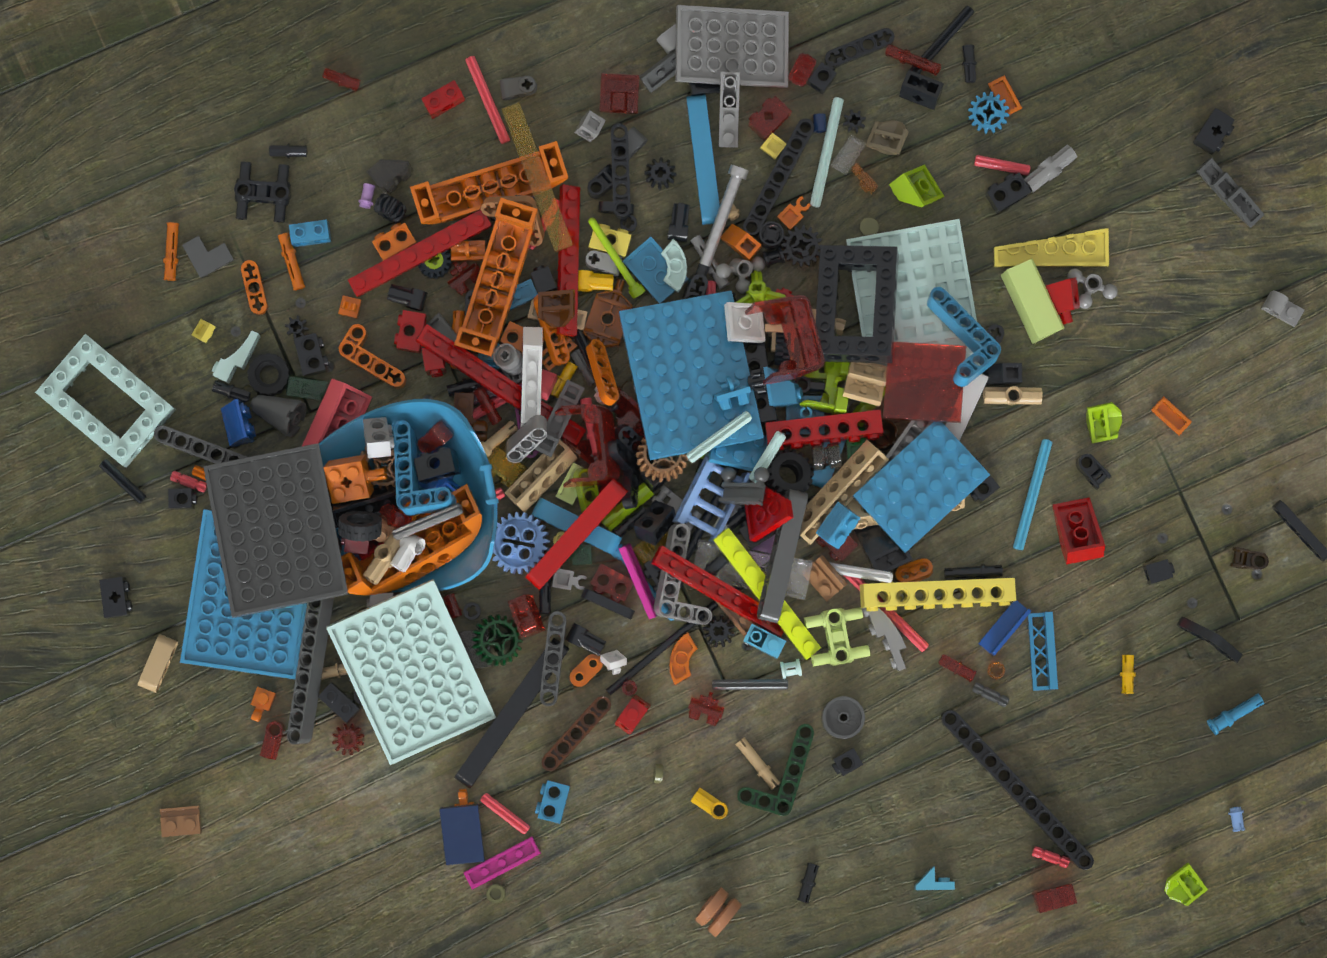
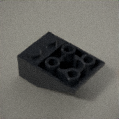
M879 525L868 526L863 529H853L872 569L890 572L913 560L909 551L904 553Z

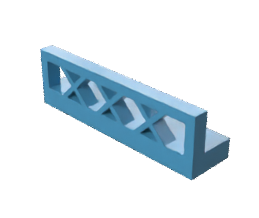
M1053 612L1030 613L1028 615L1033 691L1058 689ZM1032 617H1043L1044 625L1040 630L1033 626ZM1038 634L1045 639V645L1041 649L1034 645V639ZM1039 654L1046 658V664L1042 669L1035 664V659ZM1041 673L1047 677L1048 686H1037L1036 678Z

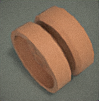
M722 887L713 896H710L694 919L701 926H704L712 918L713 921L708 927V932L714 937L718 936L742 906L735 898L724 905L729 893Z

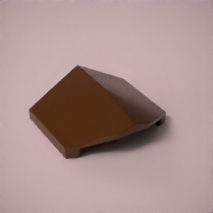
M575 290L538 292V318L552 327H565L575 316Z

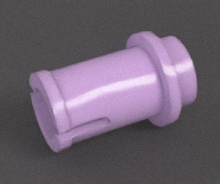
M363 184L361 199L358 200L360 207L371 208L375 185Z

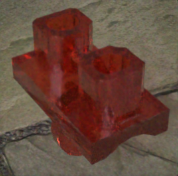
M456 261L453 263L455 269L450 273L455 277L447 283L460 295L469 290L464 283L465 280L470 278L476 284L480 271L476 263L466 268L468 266L466 262L460 265Z
M709 692L708 697L700 695L699 699L691 698L688 707L690 709L689 718L699 720L700 714L704 713L708 715L706 723L716 726L719 718L722 719L724 707L718 706L719 700L713 699V693Z

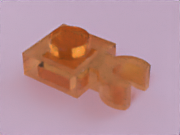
M858 163L851 167V171L861 182L859 184L866 193L869 191L873 194L878 189V185L863 171Z

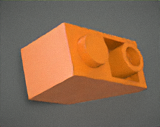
M731 224L720 238L748 261L752 260L762 246L750 234L734 224Z

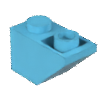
M751 624L743 640L778 659L786 643L785 640L754 624Z

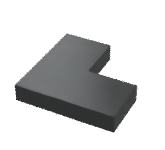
M197 236L182 245L201 279L234 261L225 243L208 252L201 238Z

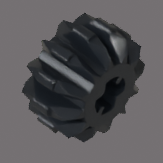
M662 157L659 159L660 163L652 159L653 165L647 164L646 167L649 170L644 171V175L649 176L646 178V182L653 181L651 188L658 184V190H661V185L664 184L665 188L668 189L669 185L667 182L674 184L675 181L671 177L677 176L676 172H671L675 169V165L669 166V159L664 164ZM659 170H663L662 178H659L658 174L655 175V173H659Z
M381 194L374 205L375 212L392 223H400L407 211L406 206L402 202L388 194Z
M720 615L718 622L716 616H712L714 623L712 624L711 621L708 623L710 628L703 627L704 631H709L703 637H711L707 642L708 644L715 640V648L718 647V641H721V646L725 647L724 639L728 643L732 642L727 636H735L734 632H729L735 626L730 625L727 627L730 619L728 618L723 623V615ZM715 627H722L724 635L715 636L713 629Z

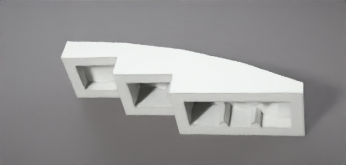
M984 374L979 375L970 384L962 388L945 426L959 441L989 378Z

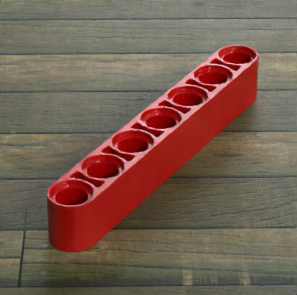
M613 478L525 578L540 590L628 491Z

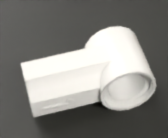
M414 534L400 539V548L390 564L399 571L406 572L415 555L423 552L426 545L425 539Z

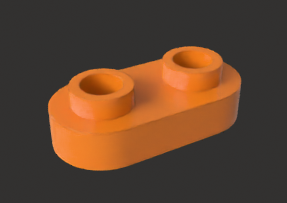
M925 558L902 565L896 570L897 582H918L927 579L933 573V565L930 560ZM923 568L927 569L925 572L920 571ZM904 575L909 576L907 579L902 578Z
M590 654L572 670L570 681L574 686H585L602 669L603 663L600 662V656ZM591 660H595L597 662V665L595 667H591L589 665ZM579 673L583 675L581 681L576 680V675Z

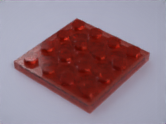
M894 342L893 363H887L883 418L961 423L964 387L957 386L953 381V376L959 364L966 360L967 347L962 345Z

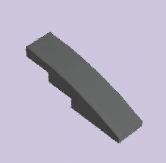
M1208 158L1196 170L1219 198L1250 228L1264 216V213L1244 189L1238 186L1227 172H1223L1212 158Z

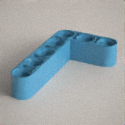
M935 287L931 290L927 299V306L973 352L971 356L959 364L953 376V381L957 386L965 387L997 361L1001 353V346L944 288Z
M397 422L393 429L397 506L404 514L412 516L437 512L456 504V497L446 487L418 491V475L414 459L417 458L416 432L408 422ZM408 447V450L402 453L403 450ZM409 465V468L403 471V469ZM410 483L409 487L404 489L405 485ZM445 496H448L447 500L442 501ZM426 499H430L428 503L423 504ZM411 501L410 505L405 507L406 503Z

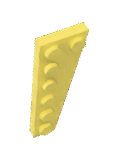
M1109 228L994 247V267H1014L1030 259H1033L1036 267H1108Z

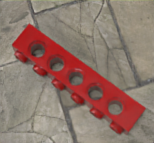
M881 410L765 423L767 445L777 431L781 433L787 431L791 434V438L784 440L778 451L789 446L792 449H798L806 444L816 447L821 446L824 442L840 444L841 440L858 442L860 438L876 440L879 439V436H883ZM859 423H865L867 424L868 429L865 431H860L857 428V425ZM840 425H846L849 428V431L846 433L839 432L838 427ZM827 427L830 432L828 435H821L819 429ZM807 429L811 434L809 437L804 438L800 435V431Z

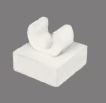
M618 650L601 654L600 662L607 667L608 671L612 670V674L616 675L621 672V666L627 665V658Z

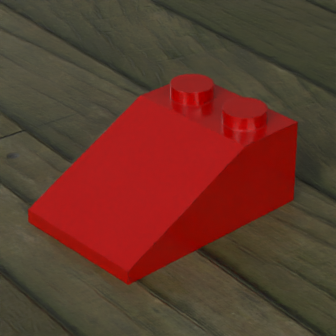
M1090 497L1053 504L1052 508L1066 565L1104 557L1105 543Z

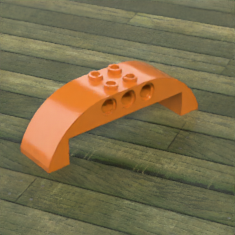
M555 141L539 146L538 152L433 185H430L427 181L411 186L410 189L421 224H439L463 219L479 211L484 199L488 197L536 196L566 181L568 174L558 143Z
M500 198L495 213L496 221L463 325L459 328L455 340V346L492 357L502 334L525 263L538 209Z
M466 484L452 492L456 497V504L459 503L463 507L462 514L414 533V535L425 539L426 545L421 554L415 555L406 572H401L395 567L388 568L379 583L375 585L363 577L364 572L375 558L374 554L361 561L351 552L341 556L348 593L376 595L397 590L415 582L461 554L474 541L482 523L481 512L469 486Z

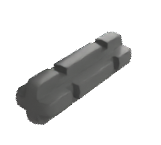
M978 682L974 684L972 688L974 693L982 694V697L994 703L998 702V705L1006 707L1008 704V697L1001 696L1000 693L988 687H983L984 685Z

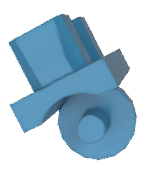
M728 376L725 378L726 383L720 385L721 390H728L713 394L714 400L718 401L721 410L733 408L730 400L733 397H737L739 405L750 403L749 393L751 389L747 385L734 388L740 385L739 380L732 381L731 377Z

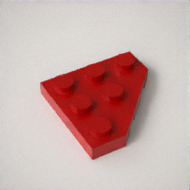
M768 487L765 488L763 505L745 504L749 540L757 542L794 518L791 500Z

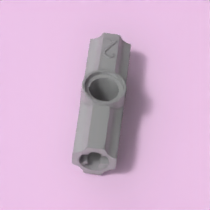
M1067 144L1055 155L1044 160L1034 172L1025 177L1024 180L1032 193L1046 182L1057 177L1063 171L1062 169L1078 157L1072 147Z

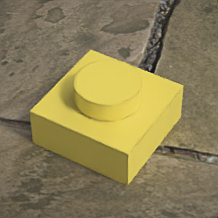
M771 133L760 149L776 160L784 150L786 143L774 133Z
M200 319L191 335L207 343L213 334L215 326Z

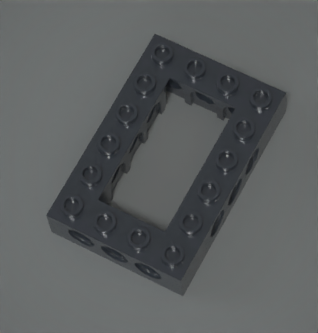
M821 245L813 353L815 361L893 363L899 261L897 247ZM838 270H848V272H852V270L877 271L873 337L837 336L835 321L838 318L836 309L837 300H839L838 282H840Z

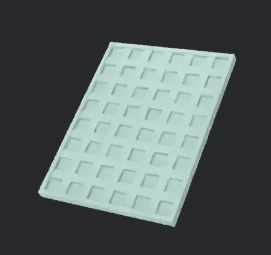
M955 219L846 239L847 246H893L898 248L899 261L893 363H876L889 367L885 386L955 373L959 364L971 356L973 352L927 306V299L933 288L942 287L977 321L960 220ZM852 270L862 337H873L877 271Z

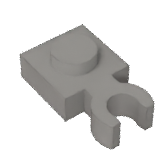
M558 569L553 575L551 587L571 590L572 585H574L577 589L583 590L585 587L580 586L578 581L580 579H587V577L584 575L573 577L574 571Z

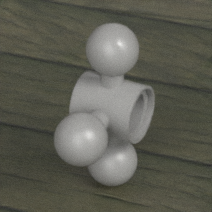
M759 256L754 257L751 262L735 258L729 265L725 263L718 265L716 274L722 279L728 278L731 273L739 276L736 290L741 294H745L749 290L750 282L745 277L749 276L752 270L762 271L766 263ZM743 264V269L739 272V266Z
M1071 269L1067 274L1068 279L1076 277L1077 283H1083L1085 294L1079 296L1080 307L1083 309H1087L1092 305L1091 295L1098 290L1107 299H1113L1117 296V287L1113 284L1102 285V279L1097 274H1091L1086 278L1079 269ZM1088 280H1095L1097 288H1090Z

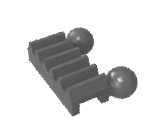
M725 467L722 470L721 477L724 482H722L721 486L724 487L723 497H719L721 503L727 505H763L766 488L764 482L769 478V471L766 468L759 467L755 470L754 478L756 483H731L736 478L735 469Z

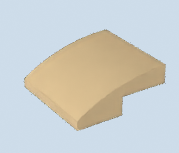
M850 362L843 397L880 406L889 367L876 363Z

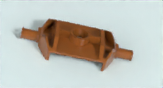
M617 279L613 291L596 293L583 331L584 336L590 342L593 339L600 340L605 348L618 347L620 345L623 331L619 311L633 308L632 304L622 295L625 281L622 280L621 282L620 279ZM605 314L613 316V321L610 324H605L602 321V317Z

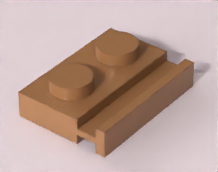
M823 555L802 572L826 602L847 585L845 580Z
M200 806L160 809L162 837L201 834Z

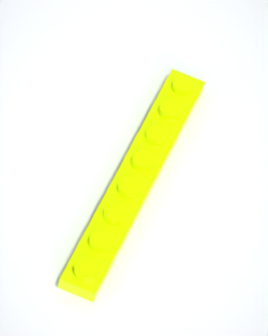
M726 528L712 540L760 601L766 575L732 531ZM784 600L777 624L803 658L807 660L821 647Z

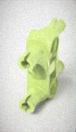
M861 607L847 610L836 608L822 611L820 615L804 617L806 628L823 626L827 639L828 652L811 655L813 667L825 664L832 666L852 663L854 659L870 656L868 645L851 648L846 629V621L863 618ZM830 613H835L838 616L836 623H832L829 620ZM839 650L845 653L843 661H839L836 658V653Z

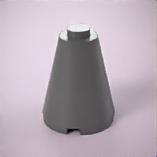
M258 395L251 401L252 412L285 436L293 437L300 430L301 427L298 424L300 420L304 421L307 409L306 404L301 400Z

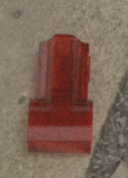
M390 503L382 506L379 512L382 515V519L387 522V525L394 528L411 523L413 520L412 516L404 514L403 511Z
M275 720L266 726V733L260 753L261 757L277 760L282 735L285 731L282 722ZM276 724L279 726L280 732L278 735L271 733V725Z

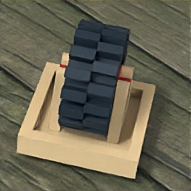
M769 321V324H765V337H772L771 352H775V365L790 366L791 353L795 352V338L803 336L804 325H799L800 322H788V325L780 324V321Z

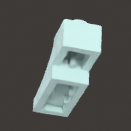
M251 331L246 341L234 354L225 360L221 358L219 362L216 361L212 372H214L213 376L229 384L237 367L245 370L261 336Z

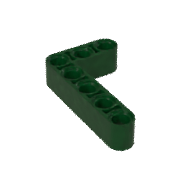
M802 724L797 728L777 796L749 787H743L737 793L740 803L780 816H786L791 812L814 736L812 726ZM801 728H809L810 736L808 738L800 736ZM797 746H803L805 749V753L801 757L796 756L794 753V749ZM792 764H796L799 767L797 775L789 773V767ZM786 783H791L794 786L791 794H786L783 791V786ZM742 791H750L751 799L749 801L741 799L740 794ZM767 796L770 799L767 807H762L759 804L760 797ZM782 801L788 804V810L784 813L779 812L777 808L778 804Z

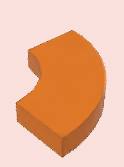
M688 632L677 641L670 656V674L675 685L691 676L689 660L698 649Z

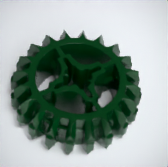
M496 614L495 619L492 615H489L488 620L482 618V624H476L479 631H472L477 637L471 638V641H476L472 649L478 648L479 650L475 655L482 654L480 661H484L487 658V665H491L493 662L494 666L497 667L499 662L504 666L506 665V660L509 663L513 661L512 656L518 657V653L515 650L520 651L522 649L521 646L517 645L518 643H523L522 639H518L522 632H516L519 625L512 626L514 623L513 619L507 622L506 615L501 619L500 614ZM496 625L504 627L509 634H502ZM490 626V637L488 640L483 641L484 633ZM495 638H505L498 643H489ZM511 639L510 648L504 654V644L507 640ZM485 647H493L498 656L489 653Z

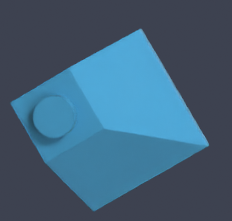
M763 367L769 405L781 408L800 404L801 399H803L802 388L778 369Z

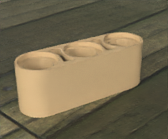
M159 634L141 674L138 686L157 693L176 651L178 641Z

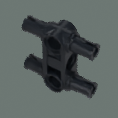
M241 162L239 178H237L234 186V200L237 202L236 219L247 220L248 203L250 202L269 203L275 205L274 222L285 223L286 206H288L291 199V185L288 182L290 166L285 164L278 165L277 181L275 182L252 181V163ZM242 187H248L247 194L240 195V189ZM279 190H286V195L283 198L277 197Z

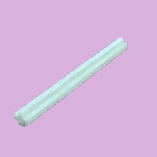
M835 97L832 102L827 132L825 133L810 206L819 208L821 205L844 102L839 97Z

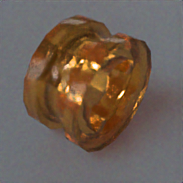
M993 662L988 666V675L993 679H1000L1005 674V667L1000 662ZM994 665H998V668L1002 669L1001 674L998 673L999 676H994V673L991 672V668H994Z

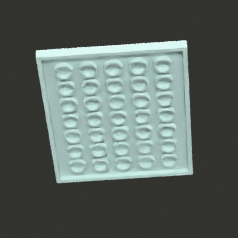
M434 579L326 626L390 765L496 718Z

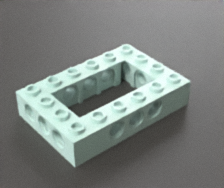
M86 334L35 392L126 468L153 438L155 429L163 426L176 411L173 406ZM89 363L145 409L121 439L90 414L87 409L78 404L73 397L65 393L69 386L72 387L74 385L73 382L81 372L86 371Z

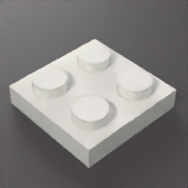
M735 302L724 304L728 341L765 342L762 304Z

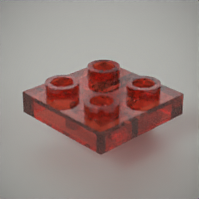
M601 73L600 112L638 114L639 75Z

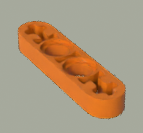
M536 295L533 302L538 316V295ZM538 318L540 326L543 327V336L552 363L557 366L568 363L570 353L564 335H557L558 342L554 343L551 340L552 333L556 334L557 327H552ZM562 354L563 358L559 359L558 355Z
M593 339L586 346V352L599 397L604 404L612 406L619 399V392L606 348L600 340Z

